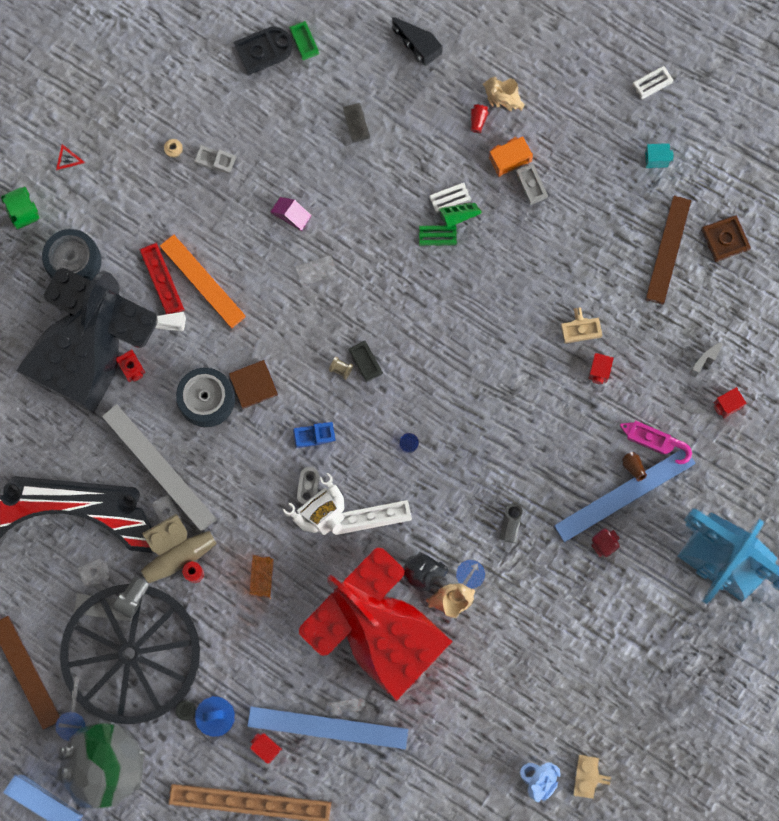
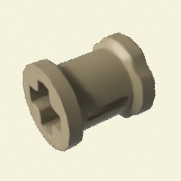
M335 357L330 365L329 372H335L346 380L353 369V364L348 365L339 360L338 357Z

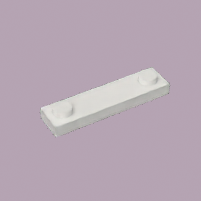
M408 500L342 513L344 519L340 522L342 529L335 535L410 521L412 517Z

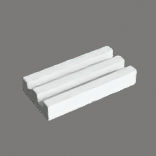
M662 66L632 83V86L636 89L637 94L639 93L642 100L672 84L673 79L666 68ZM661 73H664V75L658 77L657 79L652 80L651 82L645 84L644 86H642V87L639 86L640 84H642V83H644V82L650 80L651 78H653V77H655V76H657V75H659V74H661ZM667 78V80L663 81L662 83H660V84H658V85L652 87L651 89H649V90L643 92L644 90L650 88L651 86H653V85H655V84H657V83H659V82H661L662 80H664V79Z
M461 183L430 195V200L436 214L440 213L439 208L470 202L471 197L468 194L465 183ZM463 195L465 196V197L462 198V199L456 200V201L451 202V203H448V204H446V205H443V206H440V207L437 206V205H439V204H442V203H444V202L453 200V199L458 198V197H460V196H463Z

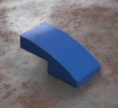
M333 422L293 429L295 448L336 441Z

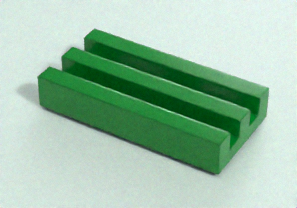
M457 225L451 227L419 226V246L457 245ZM451 231H453V233H423V232H451ZM453 237V240H423V238Z

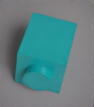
M670 143L647 144L645 149L646 168L669 167L674 157L673 150H670Z

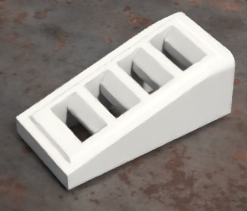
M184 312L157 316L158 323L155 329L184 331L186 320Z

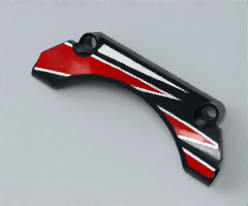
M13 476L4 486L3 495H0V538L15 525L32 517L46 514H67L88 519L106 528L130 551L153 553L142 534L152 527L143 509L137 508L140 492L135 487ZM11 485L16 486L18 490L13 489ZM126 496L132 497L133 501L128 500Z

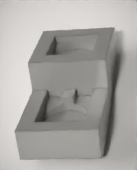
M201 145L194 164L230 174L236 156L220 149L216 151Z
M719 342L708 349L699 358L689 374L696 377L705 362L711 365L723 344Z

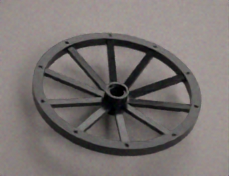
M129 584L109 587L91 596L75 611L64 630L60 647V665L66 686L75 700L84 709L105 721L118 724H138L161 717L183 700L196 678L200 662V643L194 622L177 600L167 593L150 586L145 594L163 600L171 608L136 643L134 642L142 598L137 611L132 617L128 642L106 600L107 597L124 593ZM99 601L121 646L78 625L83 615ZM175 612L179 614L187 627L190 640L140 648ZM74 630L118 651V653L69 662V648ZM192 646V659L187 678L141 656V654ZM127 648H132L135 652L132 659H127L124 656ZM119 659L85 696L81 693L73 679L70 668ZM138 661L184 683L177 694L162 707L142 672ZM124 664L118 714L116 715L98 708L89 700ZM131 665L155 708L152 712L136 716H124Z

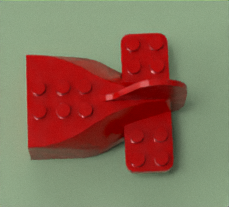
M376 548L342 583L330 574L327 582L334 591L299 627V634L321 656L330 654L347 636L352 654L359 666L394 701H397L453 641L411 604L385 596L402 579L404 569L383 548Z

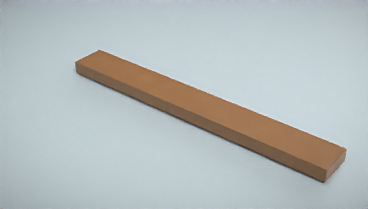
M171 784L168 804L307 821H329L331 802Z

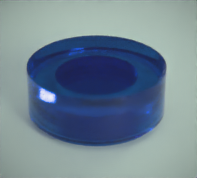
M406 433L401 437L400 448L402 451L413 453L418 449L419 440L416 435Z

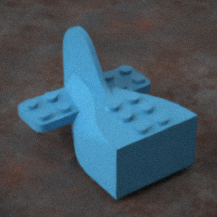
M695 508L688 512L684 518L685 525L694 533L677 557L696 569V573L699 576L713 581L702 602L708 604L717 592L723 589L743 602L765 579L772 582V586L779 591V566L775 564L778 558L756 538L764 521L758 519L746 531L714 513H709L706 516Z

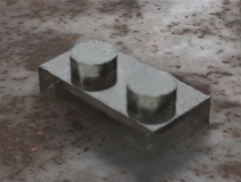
M356 103L342 107L352 143L370 139L361 104Z

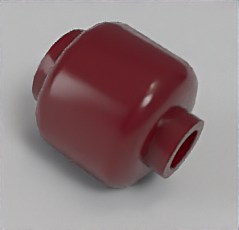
M604 528L591 539V547L599 557L604 556L607 558L620 548L618 542L620 537L614 530L610 532Z

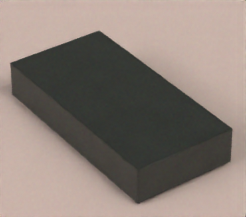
M365 340L349 348V352L366 383L383 374Z

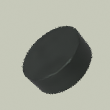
M182 701L177 705L176 715L179 719L189 721L195 717L196 706L192 702Z

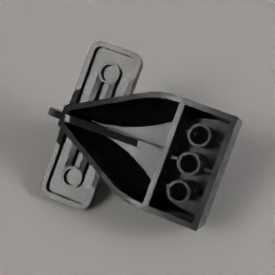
M60 268L56 271L48 285L44 298L49 304L69 313V315L55 322L44 331L16 371L29 381L94 413L118 367L116 358L119 357V339L137 348L144 347L158 323V317L152 311L120 296L119 283L111 273L101 271L90 281L66 268Z

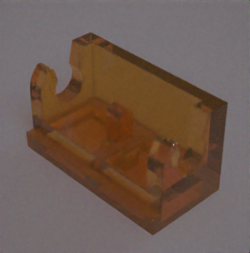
M252 555L249 591L251 597L271 598L274 559L269 556L260 557Z

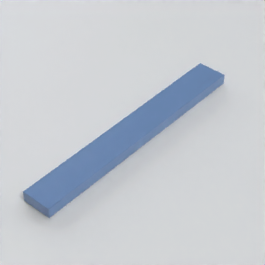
M681 449L646 470L647 477L644 480L637 481L634 477L554 525V528L565 543L696 463L692 457L685 464L675 463V460H682L686 456L685 451Z
M250 707L247 726L406 749L409 730Z

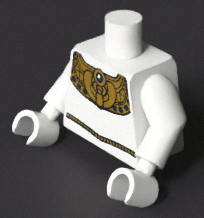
M327 473L330 477L328 482H324L322 477H320L321 482L327 485L329 489L327 490L326 487L297 510L298 514L291 503H288V506L293 509L292 512L288 513L283 509L284 515L291 516L293 521L303 531L319 532L325 535L330 530L333 534H337L342 529L340 522L344 519L342 514L344 498L337 486L333 485V478L329 473Z

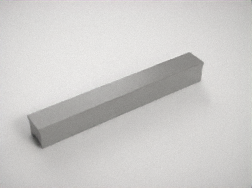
M117 404L102 416L202 533L213 522L217 521L214 515Z

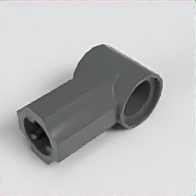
M512 503L506 507L499 540L516 543L523 514L520 505ZM516 508L519 512L518 517H510L508 510Z
M134 576L125 592L120 594L115 601L113 609L129 619L132 618L139 607L141 598L150 585L139 577Z

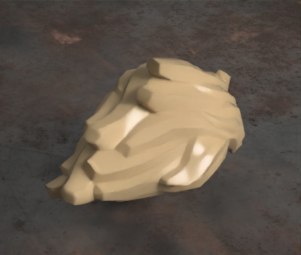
M491 77L483 83L488 101L492 107L496 104L497 108L502 105L509 111H512V108L515 110L518 108L520 111L523 110L525 104L520 100L518 83L514 79L510 78L501 82L497 80V77Z
M461 583L449 584L439 589L430 598H426V602H428L429 608L435 607L444 612L446 616L457 618L459 613L465 611L473 604L475 590Z

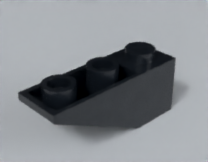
M396 17L392 18L391 28L397 36L400 35L403 39V44L407 49H411L414 52L413 55L418 62H422L426 66L442 55L443 46L431 32Z

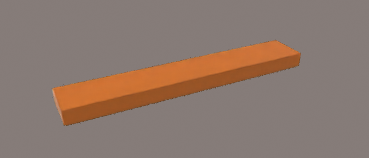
M172 235L160 245L165 254L231 329L246 318L245 314L175 235Z

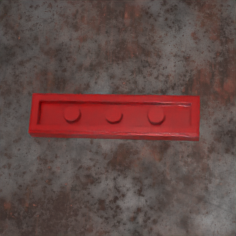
M157 243L139 249L165 313L173 314L184 311L185 309Z

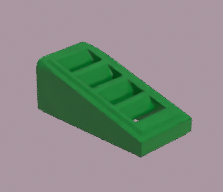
M475 202L439 208L441 219L447 227L454 226L482 213Z

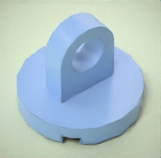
M527 763L521 768V778L529 785V797L536 802H540L541 799L544 801L553 794L558 785L556 781L557 776L560 778V770L552 763H545L542 766H538L535 763ZM529 771H536L532 777H526Z

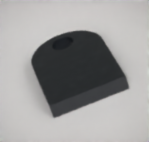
M268 27L234 42V46L248 76L286 60L291 54L293 47L290 34L280 27ZM285 38L288 41L286 44L280 45L278 40Z

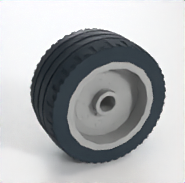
M203 367L190 371L181 379L176 391V402L181 414L187 421L196 426L208 428L221 424L230 416L235 404V393L229 379L223 373L216 369ZM205 395H208L207 399H202Z

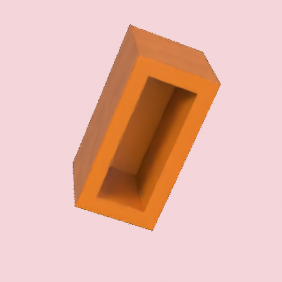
M523 136L520 138L514 137L505 145H497L489 153V160L498 177L532 162L533 157Z

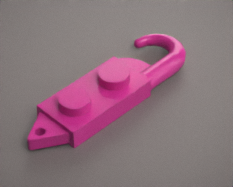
M636 420L632 423L620 424L628 440L660 454H668L674 447L684 450L686 456L682 460H675L677 464H685L692 457L690 446L671 437L669 434Z

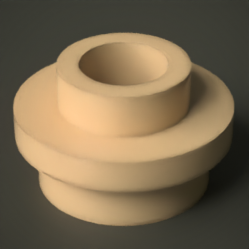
M170 139L165 143L164 151L169 157H177L182 153L183 146L179 140ZM175 145L176 148L171 150L170 147Z

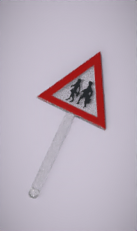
M63 144L61 145L59 156L25 149L26 153L58 159L56 171L86 163Z

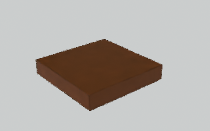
M737 215L701 228L715 262L751 249Z
M264 360L229 373L242 409L278 396Z

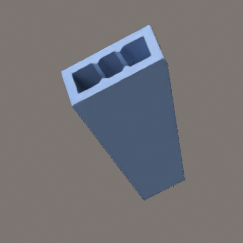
M15 775L3 792L48 821H82L83 814L25 775Z

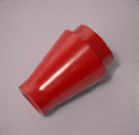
M479 104L473 105L471 109V132L481 133L489 114L487 111L488 107Z

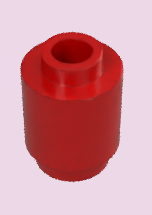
M188 562L184 565L182 573L187 581L198 583L203 579L204 569L197 562ZM192 569H195V574L190 575V571Z

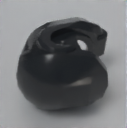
M419 552L409 557L405 562L403 578L418 591L431 592V584L437 577H445L448 574L449 568L442 562H437L432 557Z

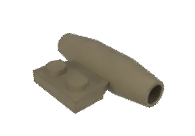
M175 514L142 533L151 550L158 554V556L141 569V572L148 584L181 570L188 562H195L217 543L210 531L187 539V531L178 515Z

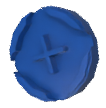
M210 697L199 704L195 713V721L202 733L211 737H219L225 735L232 728L235 722V711L228 700L221 697Z

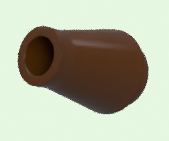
M630 452L622 458L623 467L637 481H642L647 477L639 455L635 452Z

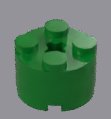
M25 186L0 196L2 203L6 205V212L16 230L40 219L37 207L34 202H31L30 194Z

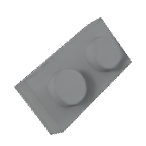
M534 164L516 170L517 177L530 205L548 198Z

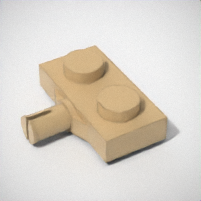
M580 307L578 310L577 308L573 309L576 320L561 324L564 344L602 338L603 336L599 318H583Z
M579 755L574 796L594 799L595 788L598 783L610 785V781L602 779L611 780V776L599 775V758Z

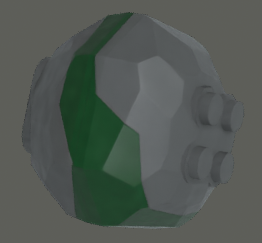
M106 723L82 727L69 739L67 745L60 747L59 760H61V765L57 769L56 780L65 784L72 799L83 809L115 807L135 790L140 789L144 750L139 748L137 741L125 728Z

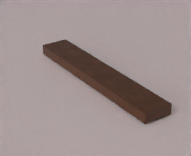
M673 195L645 299L647 301L662 305L665 303L692 201L690 199Z
M6 616L0 619V646L42 729L46 730L56 724L60 715L11 618Z

